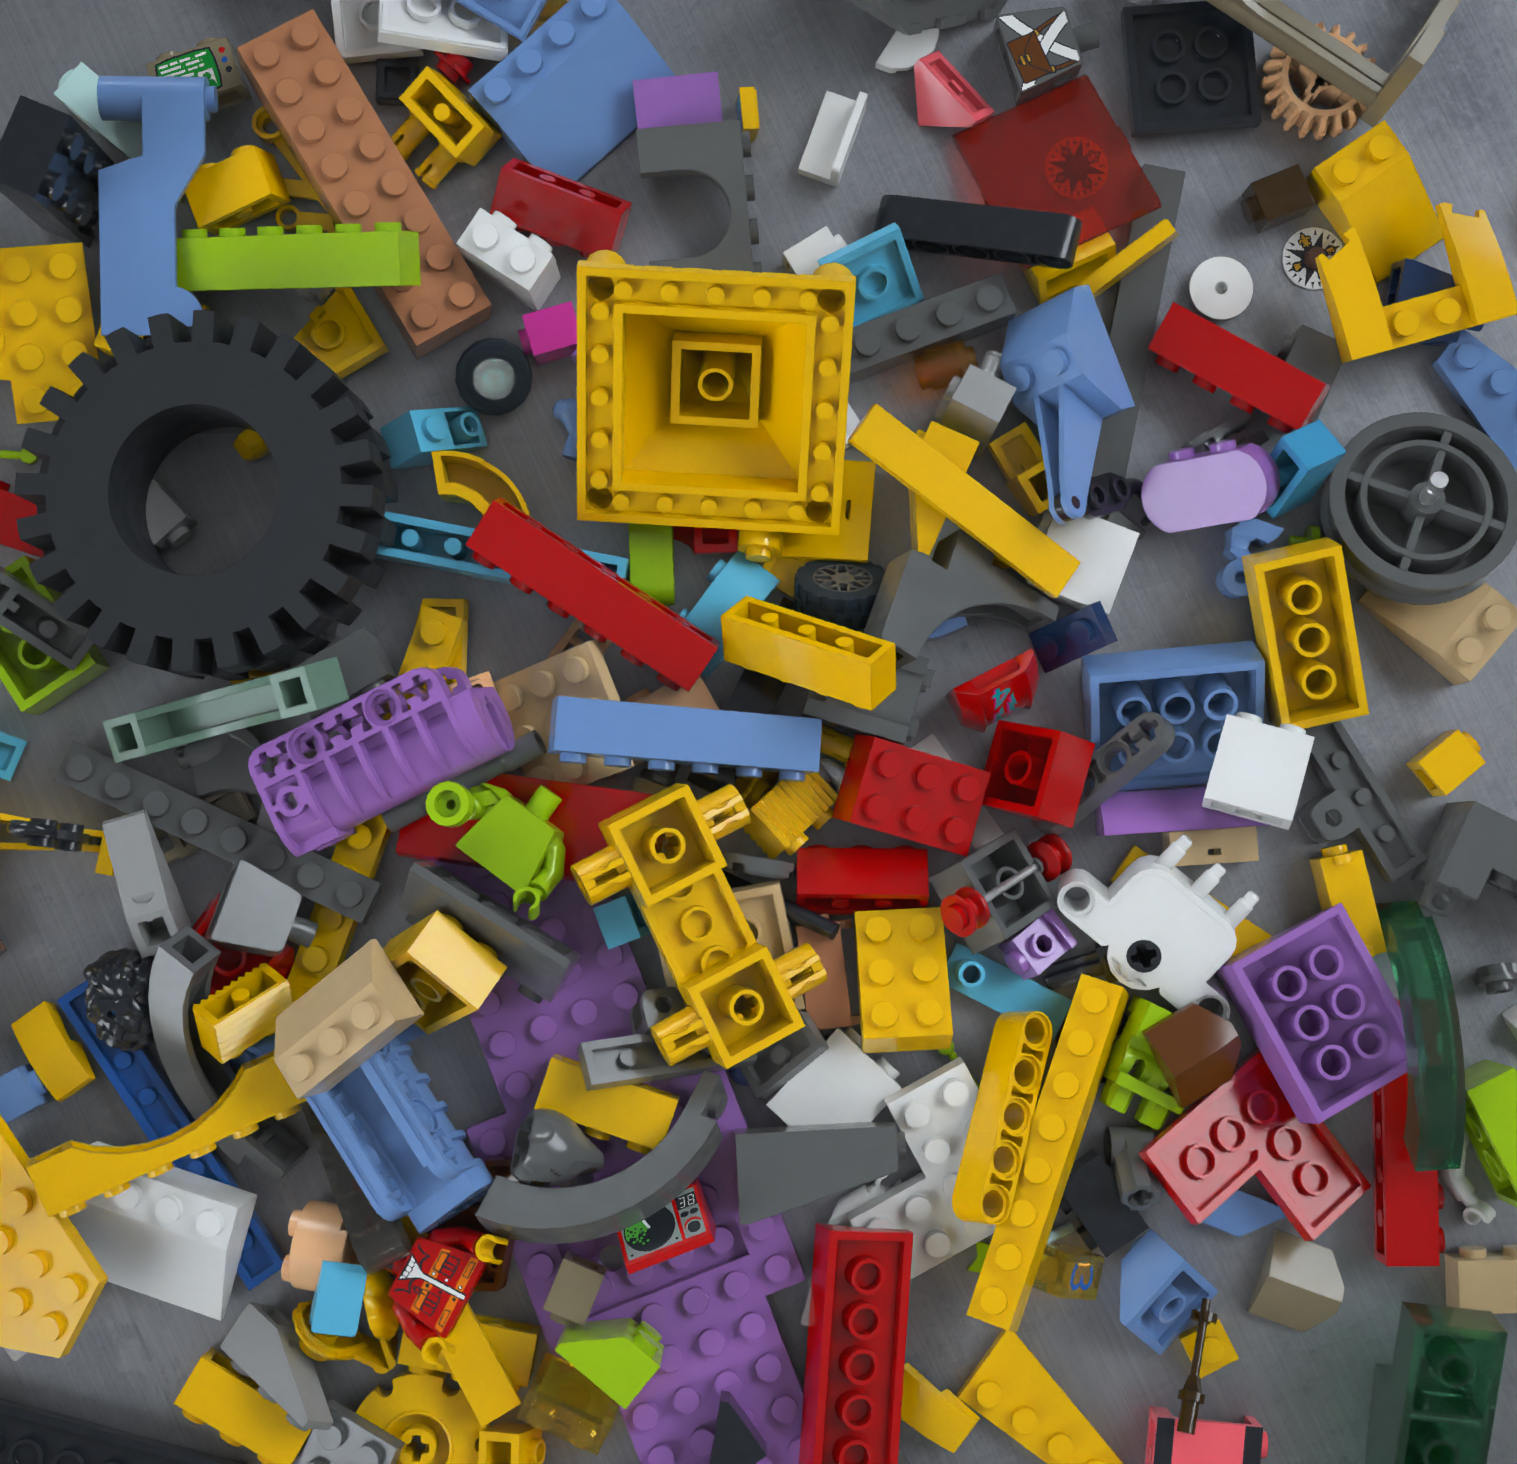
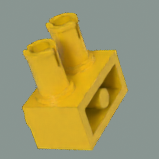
M426 66L399 97L408 107L411 114L395 131L391 139L403 159L408 160L411 153L430 132L437 138L438 146L414 170L417 176H423L421 180L435 190L458 162L462 164L465 162L475 167L503 135L445 75Z

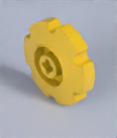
M408 1370L397 1373L392 1380L393 1390H385L377 1385L370 1391L357 1409L356 1414L405 1442L396 1464H478L479 1431L490 1427L489 1423L483 1427L481 1426L461 1387L457 1390L447 1387L445 1381L446 1373L435 1370L433 1374L426 1375L415 1374ZM415 1435L421 1436V1442L427 1444L424 1450L418 1449V1443L412 1441Z

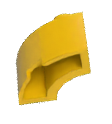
M431 452L438 495L445 503H463L478 510L484 516L493 500L501 497L533 518L530 508L515 484L495 466L480 457L464 452Z

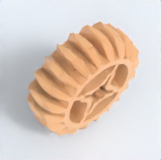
M1323 22L1316 24V26L1326 32ZM1340 24L1334 25L1328 34L1363 56L1368 49V43L1360 44L1356 47L1352 43L1356 37L1355 32H1350L1344 38L1340 36ZM1274 46L1270 52L1272 59L1267 60L1263 65V72L1267 76L1262 79L1260 87L1270 91L1263 98V105H1276V108L1271 113V119H1278L1283 116L1286 119L1283 125L1284 131L1290 130L1293 125L1298 126L1299 139L1304 138L1309 130H1312L1316 141L1321 140L1326 135V131L1332 138H1335L1341 134L1343 128L1351 130L1358 123L1357 118L1360 119L1367 108L1366 106L1325 79H1323L1324 83L1322 86L1319 85L1316 91L1311 93L1310 91L1316 83V78L1320 76ZM1366 58L1375 64L1376 58ZM1288 74L1292 76L1290 80L1298 86L1300 91L1299 98L1294 94L1290 86ZM1315 103H1322L1330 108L1333 105L1337 108L1321 110L1310 106Z

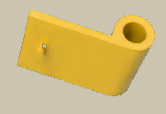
M844 460L839 536L739 530L738 550L745 554L747 560L759 563L769 562L771 557L868 563L876 463L872 461ZM851 502V506L847 511V504Z

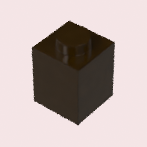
M1296 164L1250 183L1242 194L1241 208L1246 221L1249 224L1253 223L1259 234L1304 216L1315 202L1300 166Z

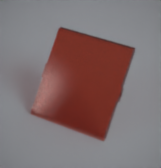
M1085 74L992 116L973 127H968L951 135L954 144L981 191V197L985 205L1055 212L1074 216L1083 222L1078 246L1162 207L1159 197L1133 155L1127 137L1120 126L1117 127L1089 77ZM1022 264L1023 268L1026 270L1031 267H1034L1032 265Z

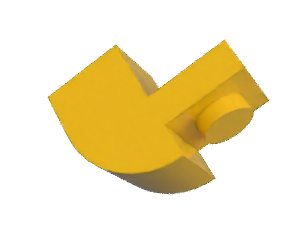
M1025 421L989 443L987 447L1008 481L1006 485L1015 499L1029 515L1035 517L1049 508L1048 488L1041 446Z

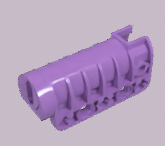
M421 667L412 669L259 746L250 755L248 768L277 834L288 850L294 856L299 857L312 850H315L317 853L357 833L355 826L431 790L438 783L452 780L511 751L515 746V736L507 710L494 687L473 688L464 671L456 667H442L438 669ZM443 676L447 679H456L458 686L453 688V693L450 692ZM424 684H426L427 691L423 688ZM407 693H412L415 695L414 697L406 700V698L404 697V695ZM407 703L411 706L410 710H408ZM389 712L392 715V718L389 720H384L379 717ZM333 730H337L341 733L340 735H336L332 738H329L328 734ZM315 749L317 751L316 756L313 758H307L303 755V753H309ZM266 754L269 758L278 757V765L274 767L276 775L273 772H264L262 765L267 762ZM291 793H293L298 805L296 808L291 807L288 802Z

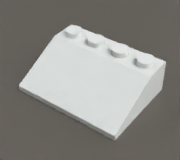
M96 1141L90 1144L98 1146H112L100 1141ZM173 1167L168 1172L154 1178H148L147 1174L129 1181L130 1188L113 1197L105 1198L103 1193L86 1201L87 1207L69 1216V1219L109 1277L107 1282L221 1321L225 1316L258 1195Z

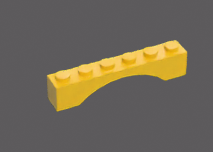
M272 1050L243 1063L230 1086L212 1107L195 1121L170 1135L147 1143L127 1146H98L70 1140L27 1159L26 1170L47 1217L49 1218L59 1213L61 1218H66L87 1207L86 1201L103 1193L105 1198H110L124 1192L131 1187L129 1181L147 1174L148 1178H154L168 1172L174 1167L173 1161L190 1154L191 1158L195 1159L210 1153L217 1148L215 1142L230 1135L234 1139L245 1137L259 1129L258 1122L275 1116L276 1120L287 1118L300 1111L301 1107L299 1104L307 1100L306 1098L297 1099L274 1061L275 1050Z

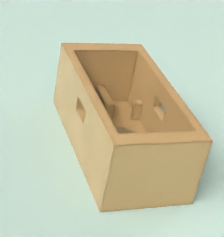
M1256 826L1161 832L1163 852L1172 842L1177 841L1181 835H1186L1192 840L1191 847L1175 867L1259 861ZM1208 849H1212V855H1208Z

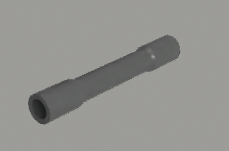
M532 730L515 739V746L511 751L449 781L462 784L467 789L479 786L480 783H486L507 771H513L546 754V746L536 730ZM430 790L382 813V818L389 830L396 832L427 816L425 803Z

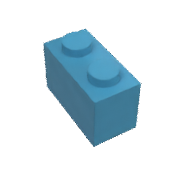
M1320 419L1281 437L1270 453L1280 475L1278 495L1273 504L1266 510L1272 519L1309 502L1346 453V450Z

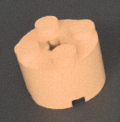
M313 1199L305 1205L303 1210H293L288 1223V1235L293 1238L290 1254L285 1256L282 1264V1281L291 1282L293 1288L315 1292L323 1260L356 1265L365 1264L369 1241L356 1206Z

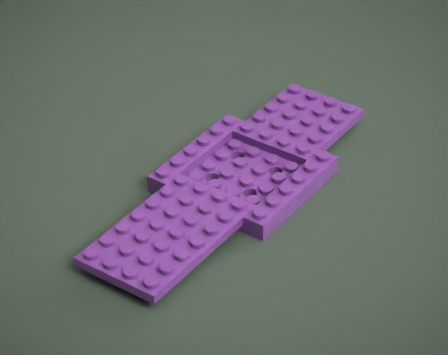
M436 862L513 911V896L516 891L487 869ZM561 880L547 899L540 901V914L535 920L528 919V910L532 904L523 903L515 912L582 956L553 1001L548 1002L543 998L541 1003L538 1004L530 1000L517 990L521 984L505 975L503 980H498L480 1008L469 1014L506 1110L471 1124L466 1128L477 1158H481L484 1164L485 1160L492 1156L513 1155L514 1141L518 1128L529 1112L535 1110L534 1107L551 1057L555 1053L579 1061L577 1048L581 1042L633 1035L630 1024V1011L636 1003H640L641 995L648 988L630 942L609 950L593 908L613 901L612 895L591 906L584 898L576 881ZM727 1070L716 1071L712 1073L721 1077L728 1096L727 1105L722 1116L718 1120L714 1119L717 1121L723 1139L711 1160L698 1176L716 1224L715 1242L632 1274H628L625 1262L618 1268H607L586 1322L632 1318L639 1324L643 1320L655 1328L662 1336L660 1343L664 1345L660 1368L626 1409L618 1404L640 1464H710L721 1390L731 1392L767 1443V1456L756 1464H799L804 1392L767 1295L806 1280V1275L782 1213L751 1224L740 1225L735 1130L749 1127ZM702 1074L644 1082L650 1086L680 1095L668 1133L685 1109ZM576 1123L584 1133L586 1126ZM584 1133L603 1153L605 1161L603 1169L593 1174L592 1183L627 1169L647 1155L627 1148L628 1140L611 1135L609 1141ZM617 1232L601 1238L576 1243L544 1244L514 1241L513 1255L560 1377L575 1372L577 1369L555 1351L562 1330L566 1326L552 1320L549 1317L551 1312L543 1309L567 1250L603 1265L600 1259V1252L603 1248L613 1245L621 1249Z

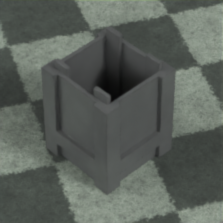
M918 656L916 660L897 669L896 690L872 711L858 708L853 704L809 690L801 717L822 719V724L853 735L873 736L904 745L905 741L910 742L911 738L916 737L920 721L912 719L919 693H925L926 687L930 688L935 671L927 668L929 659Z

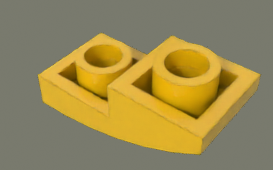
M43 1001L11 1024L28 1061L56 1101L63 1102L96 1079L81 1042L70 1040L54 1003Z
M906 1363L904 1365L901 1419L931 1441L955 1453L981 1418L948 1388L940 1392L911 1364Z

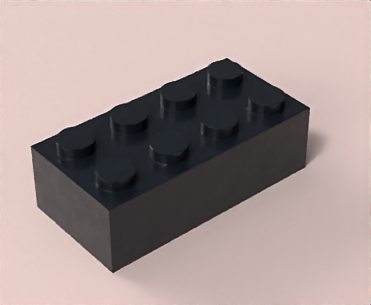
M20 95L0 141V192L43 230L75 243L82 242L83 246L90 248L94 238L99 237L98 170L112 166L115 163L71 115Z

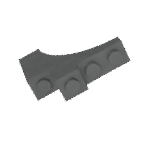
M960 528L937 543L932 559L925 553L910 549L888 562L863 633L895 643L897 670L918 658L919 652L926 640L945 620L966 616L989 617L1010 623L1028 633H1032L1054 622L1060 606L1045 598L1040 591L1029 588L1012 577L1007 570L993 565L992 561L995 554Z

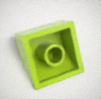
M632 1318L588 1321L584 1326L575 1323L574 1327L566 1326L562 1330L555 1351L622 1408L626 1409L660 1368L664 1345L660 1343L662 1336L647 1322L642 1320L637 1324Z

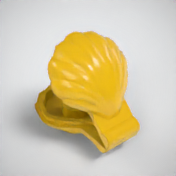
M366 1260L364 1266H368L364 1290L365 1294L363 1295L364 1308L373 1336L380 1341L361 1333L358 1329L355 1337L312 1332L311 1324L308 1323L313 1300L298 1303L297 1308L292 1312V1321L295 1325V1332L300 1338L299 1346L308 1357L316 1361L355 1359L372 1367L376 1373L385 1374L396 1365L398 1345L396 1333L400 1326L392 1311L393 1299L388 1295L394 1281L386 1270L375 1265V1262Z

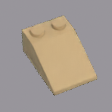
M1487 583L1459 599L1434 605L1399 603L1376 595L1369 590H1366L1357 601L1360 606L1453 685L1470 682L1517 627V607Z

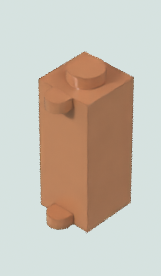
M828 913L819 914L827 919H830ZM851 919L833 920L840 924L839 931L834 940L801 925H795L798 946L806 942L810 944L816 954H818L827 973L826 982L804 993L806 1012L809 1013L818 1030L860 1024V1014L851 1015L840 930L852 928Z

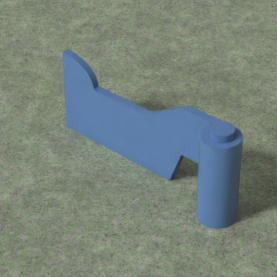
M99 76L97 82V102L101 119L103 121H142V155L98 170L101 335L106 336L119 328L125 327L138 336H151L147 318L164 313H169L186 326H192L193 310H203V308L189 291L177 287L176 208L205 158L206 122L210 121L211 113L218 112L217 87L210 86L207 77Z

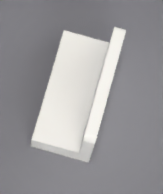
M826 91L798 167V174L836 188L838 187L866 111L867 93L860 91L855 101Z

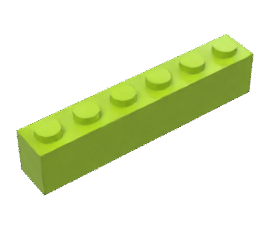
M401 222L374 223L375 231L362 232V224H335V233H323L322 225H297L296 234H284V227L266 226L257 227V235L246 236L245 228H219V237H208V229L181 230L182 238H177V287L194 292L421 286L419 234L416 231H402Z

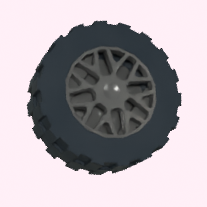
M826 560L809 561L803 567L800 566L797 569V573H795L794 611L859 631V629L866 627L885 571L881 566L872 564L871 561H868V563Z

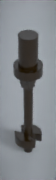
M1202 1298L1200 1311L1191 1309L1190 1319L1198 1321L1191 1373L1188 1375L1183 1389H1179L1177 1399L1182 1400L1177 1431L1190 1435H1195L1199 1404H1204L1205 1395L1202 1394L1199 1374L1207 1323L1216 1324L1218 1317L1217 1314L1209 1312L1211 1300Z

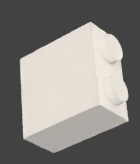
M479 208L456 243L462 257L471 270L533 310H540L561 278L556 264L557 260L551 253L553 248L534 234L527 238L514 230L517 225L501 212L495 210L491 215L482 208Z
M1044 511L1037 528L1081 563L1057 598L1049 597L1027 579L1024 584L1029 588L1040 591L1047 598L1079 610L1101 601L1105 613L1108 615L1140 533L1101 518L1090 520L1082 516L1066 524H1059L1054 520L1050 512Z
M1238 712L1236 716L1227 714L1202 807L1289 830L1315 737L1306 735V730L1296 725L1280 724V727L1263 724L1262 718L1250 713Z

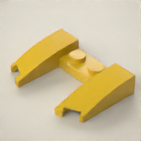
M1444 202L1435 205L1455 287L1383 307L1356 227L1348 229L1340 235L1346 245L1330 259L1323 253L1315 258L1341 363L1517 315V301L1512 282L1485 210L1479 209L1475 211V216L1472 217L1453 213V204Z

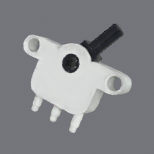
M1181 835L1177 841L1172 842L1160 856L1147 855L1136 859L1108 888L1083 869L1075 868L1068 870L1058 880L1057 904L1059 910L1095 940L1096 950L1052 963L1042 972L1045 984L1050 990H1054L1079 982L1081 973L1091 977L1105 974L1107 982L1119 981L1131 989L1147 991L1159 988L1160 995L1178 1010L1191 1002L1198 1005L1203 999L1215 998L1220 1001L1218 1006L1206 1010L1228 1021L1231 1010L1227 991L1224 985L1213 975L1233 954L1237 941L1234 929L1253 910L1254 905L1259 901V896L1253 891H1248L1226 910L1208 894L1226 873V869L1220 863H1215L1195 882L1175 867L1192 845V840L1186 835ZM1081 887L1088 892V895L1084 899L1077 901L1068 898L1065 893L1070 888ZM1144 944L1146 949L1150 951L1142 953L1137 946Z

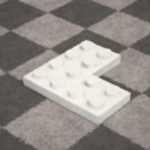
M961 1057L884 1098L900 1131L905 1132V1140L922 1172L846 1214L853 1227L905 1229L913 1232L910 1280L992 1235L996 1228L994 1224L962 1221L957 1218L952 1208V1195L979 1090Z

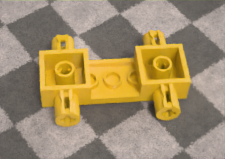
M675 783L597 823L608 847L570 866L581 893L591 906L629 887L687 1006L650 1027L652 1037L669 1066L675 1065L706 1047L713 1061L728 1069L805 1027L793 999L827 981V973L818 954L807 942L773 960L767 946L757 943L722 871V868L728 865L716 841L751 822L750 813L746 808L743 798L732 784H728L697 801L688 784ZM658 836L668 837L669 844L664 845L667 850L664 854L655 850ZM742 996L746 998V1002L741 1003L744 1009L739 1013L734 1010V1004H736L737 998Z

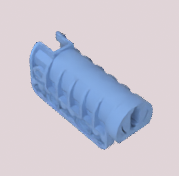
M395 1037L328 1092L305 1098L377 1214L387 1221H395L409 1216L419 1234H424L454 1218L484 1197L491 1187L494 1178L482 1159H474L463 1141L467 1136L463 1129L456 1130L447 1117L446 1112L449 1107L446 1102H438L428 1087L431 1081L427 1073H420L410 1058L413 1054L410 1045H402L399 1039Z

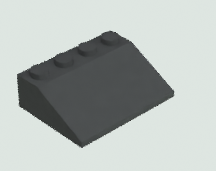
M414 862L410 868L400 903V908L409 913L406 920L410 924H416L436 910L442 914L454 917L461 923L466 934L476 942H482L490 946L497 953V959L507 966L500 980H503L505 975L511 977L521 984L517 990L538 1004L541 1003L543 998L548 1002L555 999L582 955L436 862Z

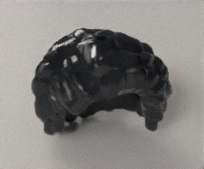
M127 948L117 951L112 950L101 955L92 964H88L83 971V975L88 982L84 997L87 1006V1019L96 1025V1034L99 1040H105L106 1044L110 1047L119 1048L122 1051L137 1052L145 1046L155 1043L148 1000L149 978L154 956L141 958L139 951Z

